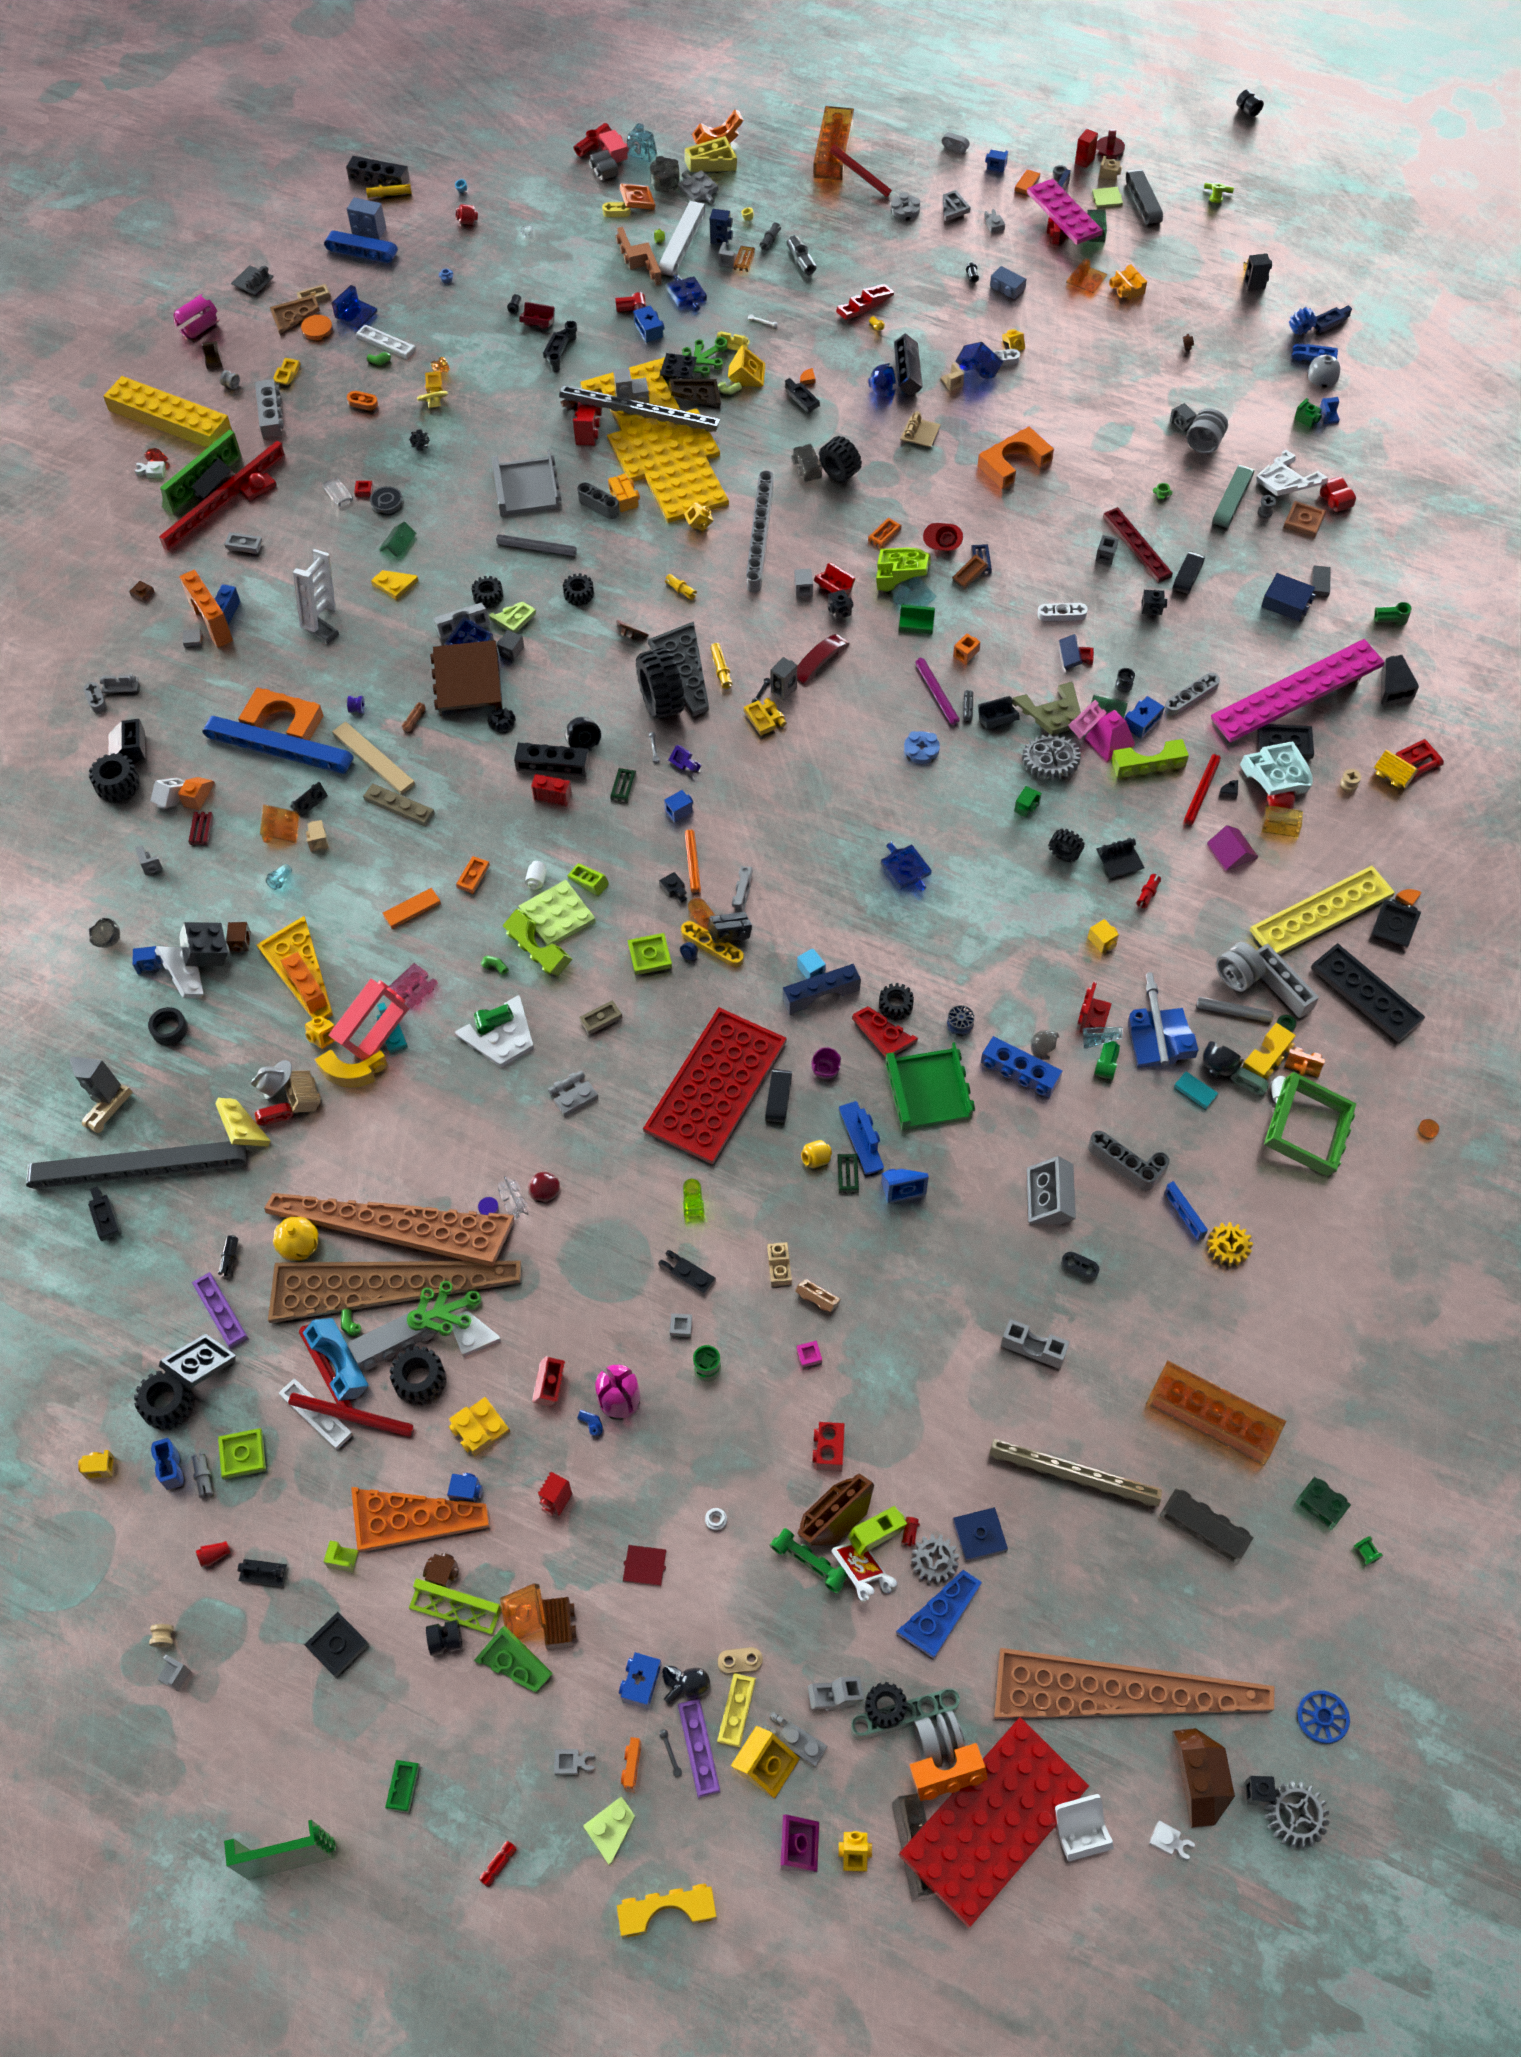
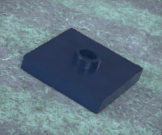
M995 1507L953 1518L965 1562L1008 1551Z

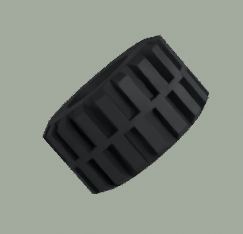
M836 436L820 448L818 453L819 461L824 471L830 478L840 483L846 482L862 467L859 451L850 440L843 436Z
M111 753L96 759L97 762H93L92 767L89 769V778L100 798L102 797L105 801L109 799L110 802L115 800L122 801L121 799H127L129 795L135 793L134 790L138 789L140 780L135 766L128 756H123L121 753L117 755Z
M414 1346V1350L407 1348L405 1349L406 1353L402 1354L400 1352L397 1355L398 1360H393L392 1364L394 1367H390V1380L398 1397L404 1399L408 1404L412 1401L413 1405H418V1402L424 1405L427 1404L426 1400L429 1399L432 1402L435 1400V1395L439 1396L442 1393L440 1388L445 1387L444 1380H446V1374L439 1356L433 1350L428 1351L427 1347H422L421 1350L418 1346ZM417 1368L429 1370V1374L424 1381L416 1384L407 1382V1377L413 1370Z
M161 1370L156 1371V1375L149 1374L147 1380L143 1379L141 1381L142 1386H137L136 1391L138 1394H134V1400L136 1401L134 1405L138 1410L137 1412L148 1425H152L156 1429L161 1427L162 1430H166L168 1426L174 1428L176 1423H183V1418H188L190 1415L188 1410L193 1409L191 1402L194 1401V1397L191 1394V1389L166 1371L164 1374ZM174 1392V1397L167 1406L154 1408V1403L161 1394Z

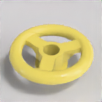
M440 391L418 396L417 401H427L428 408L441 406V398L446 397L448 392Z

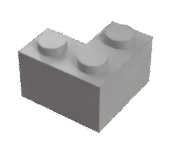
M629 367L613 369L615 395L617 397L649 403L646 378L631 380Z

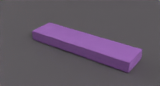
M211 1272L193 1281L194 1288L229 1349L249 1339Z
M700 1698L679 1703L678 1708L698 1799L721 1793Z

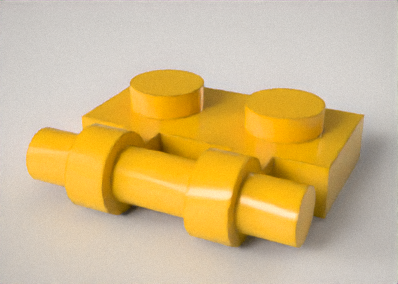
M770 698L764 699L765 704L763 705L758 700L743 707L744 713L760 736L775 730V723H779L781 727L787 724L784 720V715L777 710V705Z

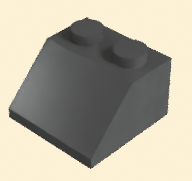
M71 1057L70 1062L74 1076L80 1082V1086L90 1095L91 1100L97 1103H110L121 1084L103 1060Z

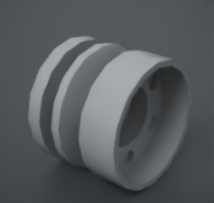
M1212 408L1201 410L1196 415L1193 424L1187 432V443L1197 452L1203 454L1214 452L1219 447L1228 429L1227 418L1220 411Z
M952 1710L945 1713L946 1723L943 1716L937 1714V1726L935 1727L929 1717L913 1722L915 1737L922 1760L932 1757L937 1768L942 1767V1755L945 1754L948 1762L953 1764L955 1762L954 1750L965 1747L961 1726Z

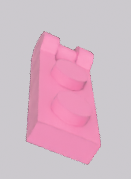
M1096 700L1088 705L1068 725L1079 738L1083 737L1107 713L1098 706L1099 703Z

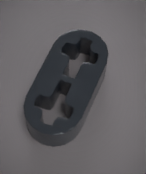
M1067 1252L1062 1257L1061 1267L1066 1272L1086 1281H1093L1098 1277L1100 1269L1093 1260L1075 1252ZM1070 1259H1073L1074 1263H1072L1071 1266L1068 1265V1261ZM1089 1267L1092 1268V1272L1087 1274L1086 1272Z

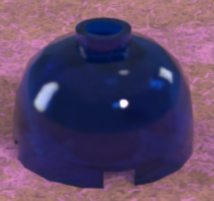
M890 363L875 367L868 379L869 387L872 388L875 394L881 397L893 396L896 392V389H893V384H896L893 367H889Z

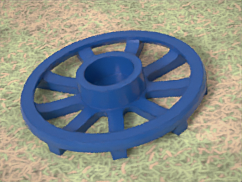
M1317 1690L1310 1692L1301 1700L1297 1709L1300 1728L1314 1742L1333 1744L1341 1740L1349 1729L1350 1715L1345 1703L1337 1695L1329 1691ZM1322 1694L1321 1707L1316 1704L1312 1696ZM1326 1695L1337 1700L1330 1708L1326 1707ZM1307 1700H1309L1315 1711L1303 1708ZM1341 1704L1345 1714L1334 1715L1333 1710ZM1302 1713L1311 1715L1314 1718L1304 1723ZM1334 1719H1346L1345 1728L1342 1729L1333 1722ZM1317 1723V1728L1313 1735L1307 1729V1726ZM1329 1726H1332L1341 1734L1332 1738ZM1322 1727H1324L1328 1739L1318 1737Z

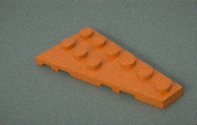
M351 1487L357 1551L359 1553L490 1527L487 1505L484 1503L458 1502L444 1498L434 1499L420 1495L397 1492L387 1493L373 1489L363 1490Z

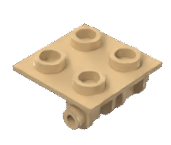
M916 411L909 418L900 440L931 447L941 424L922 420L921 413Z

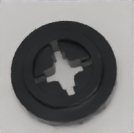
M498 707V710H492L491 714H488L487 722L491 729L503 732L514 726L516 718L512 710H508L506 707L504 709ZM504 716V719H501V721L499 722L498 718Z

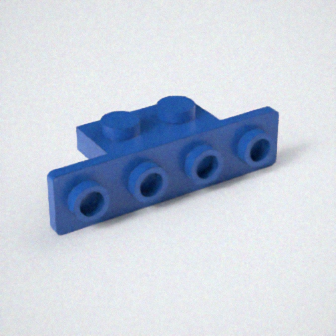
M857 1101L839 1106L840 1114L864 1173L868 1175L883 1170L884 1165L878 1153L880 1137L878 1132H874L872 1128L873 1120L871 1115H867L864 1108L860 1109Z

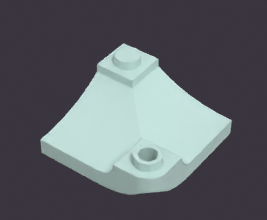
M1293 741L1262 747L1258 753L1244 755L1240 763L1247 778L1252 777L1257 780L1269 796L1295 790L1297 794L1305 793L1310 790L1313 783L1310 768Z

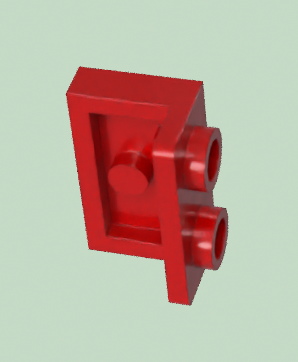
M830 562L827 563L824 572L815 575L813 581L831 593L844 589L846 594H849L852 591L855 577Z

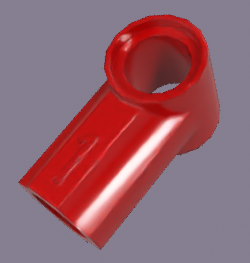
M641 292L634 293L632 297L615 298L616 312L634 311L646 307L645 295Z

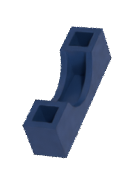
M853 963L783 987V1001L789 1014H793L807 1009L814 1000L823 995L839 993L845 996L860 991L861 978Z

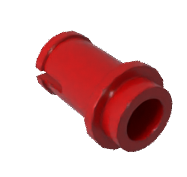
M906 1517L905 1521L907 1524L904 1527L901 1544L914 1547L917 1528L920 1527L919 1519Z

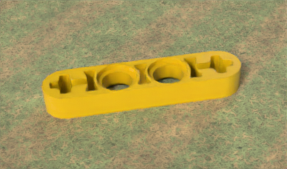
M692 921L682 924L681 935L685 940L695 944L700 949L731 967H740L743 964L744 954L739 948L728 942L714 943L708 930ZM708 937L710 940L707 943H702L700 938ZM717 946H724L725 950L717 952L715 948ZM739 956V959L735 958L732 960V957Z

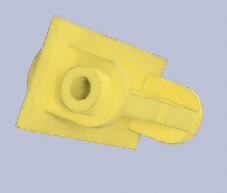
M723 331L717 333V338H726L727 349L738 351L742 345L748 348L750 343L745 335L734 334V337H731V333Z

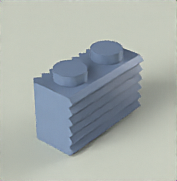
M1000 266L991 275L990 287L1015 299L1026 289L1027 279Z

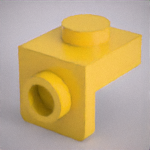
M1010 329L1007 333L1002 334V340L1009 343V349H1016L1018 351L1025 349L1024 333L1016 331V329Z
M441 371L425 372V388L427 393L443 391Z

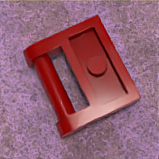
M1426 739L1395 754L1412 766L1428 758L1432 759V761L1417 768L1419 771L1412 780L1418 778L1420 774L1444 764L1443 758Z

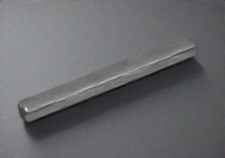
M498 534L496 537V543L500 545L576 556L577 547L502 534Z

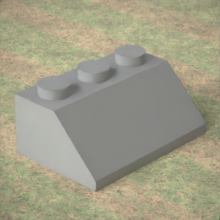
M1057 1156L1027 1167L1028 1222L1031 1224L1060 1225L1076 1219L1073 1163Z

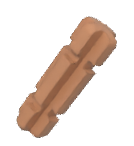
M418 702L406 718L407 721H404L402 724L404 731L410 732L417 723L421 714L426 709L423 703Z

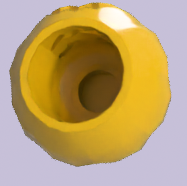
M289 1217L276 1226L273 1246L282 1258L290 1261H302L316 1251L319 1233L317 1228L307 1218Z

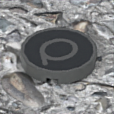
M391 486L380 487L373 491L370 496L371 507L377 513H394L401 508L403 502L401 491Z

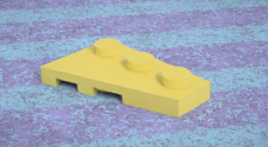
M217 1099L215 1104L231 1144L269 1146L271 1140L236 1099Z

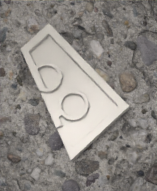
M157 946L155 952L164 961L163 965L171 973L172 981L182 998L201 999L203 989L198 966H185L181 947Z

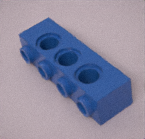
M994 1036L989 1041L981 1057V1063L986 1068L994 1069L1004 1077L1012 1078L1018 1081L1020 1085L1028 1086L1038 1094L1049 1098L1060 1082L1063 1070Z

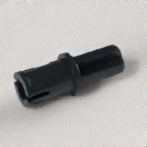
M234 1235L226 1237L224 1250L220 1254L222 1258L218 1274L222 1275L224 1273L223 1276L225 1277L231 1276L233 1262L237 1258L235 1253L238 1237Z

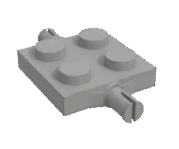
M702 170L692 176L686 171L682 173L681 176L685 180L677 184L678 189L689 200L693 202L707 200L710 204L715 202L711 195L719 191V188Z

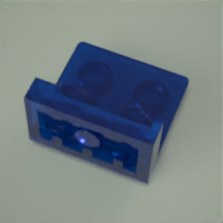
M350 285L331 303L335 318L358 329L378 312L376 307L358 299L356 287Z

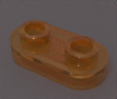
M694 898L688 903L690 916L699 926L708 930V924H705V922H709L710 916H715L713 911L700 898Z

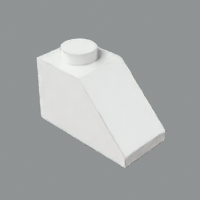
M179 778L155 781L150 801L163 809L176 806L180 801L178 793L185 781Z

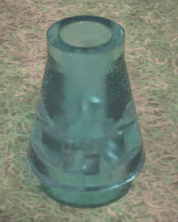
M283 864L278 869L269 873L266 878L267 885L274 890L281 888L292 872V868L288 864Z

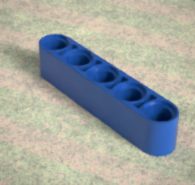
M333 230L324 242L325 248L331 252L385 263H391L398 252V247L392 242Z

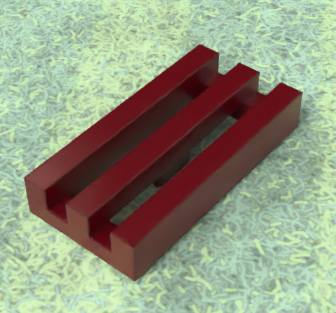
M194 812L188 840L190 845H208L213 821L212 812H208V814L205 812H201V814ZM207 819L203 841H201L204 820Z

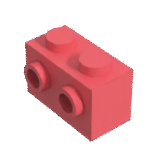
M616 130L599 134L602 151L608 150L616 163L628 159V145L623 142L621 135H618Z

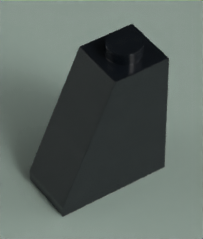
M218 458L192 485V488L195 490L193 493L200 500L202 498L206 499L233 477L235 473Z
M1403 655L1386 658L1381 675V704L1414 698L1419 685Z

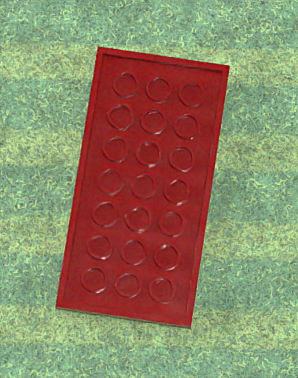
M718 1007L646 1122L643 1132L713 1165L787 1042V1038Z
M1021 1717L1016 1720L984 1756L983 1762L988 1780L983 1781L979 1785H970L952 1793L898 1853V1856L968 1928L973 1925L1057 1825L1056 1806L1079 1799L1089 1787Z

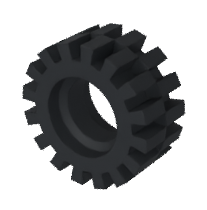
M576 573L573 574V577L568 576V579H565L563 583L565 600L568 603L572 602V605L578 603V606L582 602L584 605L587 604L586 601L590 602L591 598L594 597V587L591 578H587L585 574L582 576V573H579V576H576ZM575 588H584L581 591H573Z
M484 576V579L479 577L478 581L475 580L474 584H472V595L476 604L482 603L485 605V608H489L488 605H491L492 608L494 604L498 605L499 601H502L504 596L502 584L496 577L494 579L492 576H489V578ZM486 590H492V591H493V592L488 593V594L482 593L483 591H486Z
M1062 828L1056 830L1048 846L1052 854H1056L1058 859L1061 857L1063 861L1067 859V862H1071V860L1074 862L1082 853L1085 843L1082 842V838H1079L1080 835L1074 834V831L1071 830L1069 832V829L1063 830Z
M891 983L889 988L885 986L884 990H881L879 1009H881L880 1012L882 1014L885 1013L886 1018L890 1015L891 1020H894V1017L900 1020L901 1016L904 1019L907 1014H911L914 997L909 987L905 989L904 984L900 987L899 983H895V986ZM893 997H898L904 1003L900 1006H894L889 1003V1000Z
M885 1682V1684L878 1683L867 1694L865 1701L867 1717L869 1720H872L875 1726L876 1724L880 1725L879 1728L887 1727L889 1729L893 1725H899V1722H902L906 1714V1695L894 1683L892 1685L889 1682ZM882 1697H890L895 1703L894 1711L889 1714L881 1713L877 1707L878 1700Z

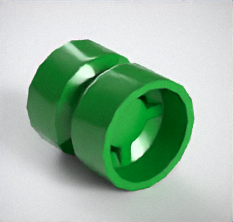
M703 1345L697 1348L693 1355L696 1376L703 1381L716 1379L721 1372L718 1350L710 1345Z

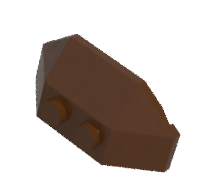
M859 1473L854 1478H849L833 1485L803 1514L800 1529L797 1532L798 1536L811 1546L837 1544L867 1515L874 1489L873 1482Z
M1197 1728L1174 1730L1173 1736L1191 1828L1215 1826L1235 1797L1226 1749Z

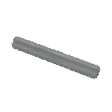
M1199 997L1197 1000V1007L1265 1022H1272L1274 1012L1204 997Z

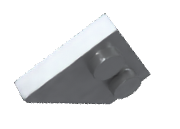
M956 190L943 194L945 221L970 213L971 207Z

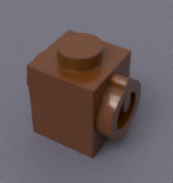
M446 1553L441 1555L434 1554L433 1557H430L423 1571V1577L427 1582L449 1589L452 1581H456L459 1574L458 1564L454 1557Z

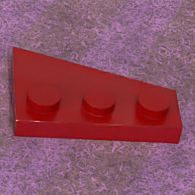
M869 1006L854 1013L852 1016V1020L885 1057L887 1053L894 1052V1055L918 1041V1037L905 1033L902 1027L899 1025L894 1026L887 1021L886 1017Z

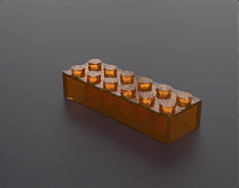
M825 106L813 162V178L843 180L845 164L831 154L830 149L833 145H836L848 154L854 124V108Z
M1168 1360L1146 1405L1264 1466L1270 1458L1286 1423L1280 1417Z

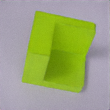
M330 1540L323 1562L327 1568L353 1573L359 1552L356 1549L341 1547L339 1542Z

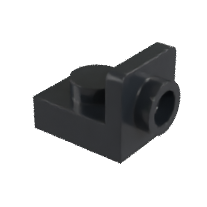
M1250 1776L1245 1780L1247 1805H1258L1260 1802H1274L1276 1800L1273 1776Z

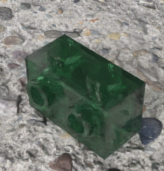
M1315 1476L1295 1501V1503L1330 1530L1336 1526L1351 1506L1345 1496L1334 1492L1324 1480L1317 1479Z

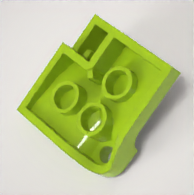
M913 547L881 549L877 562V590L885 592L894 590L895 585L904 580L927 575L928 566L931 565V555Z

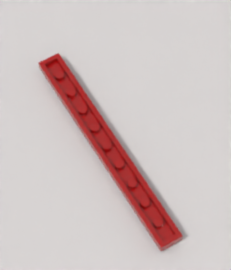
M279 441L274 442L168 530L163 532L159 536L163 548L169 551L240 493L239 488L248 483V478L252 473L262 475L284 457L285 453L282 443Z

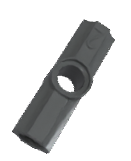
M795 235L790 236L787 240V246L795 258V264L801 267L804 274L812 275L817 267L808 253V247L802 244L799 237Z

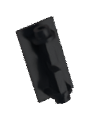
M317 782L315 785H311V788L302 796L292 801L290 808L293 811L296 810L299 816L302 817L328 795L321 783Z
M244 1559L243 1563L238 1565V1572H240L238 1581L282 1587L287 1564Z

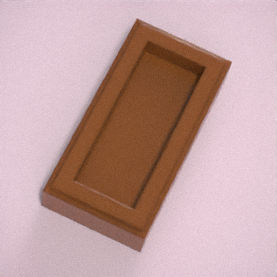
M975 554L952 579L965 590L988 567V563Z

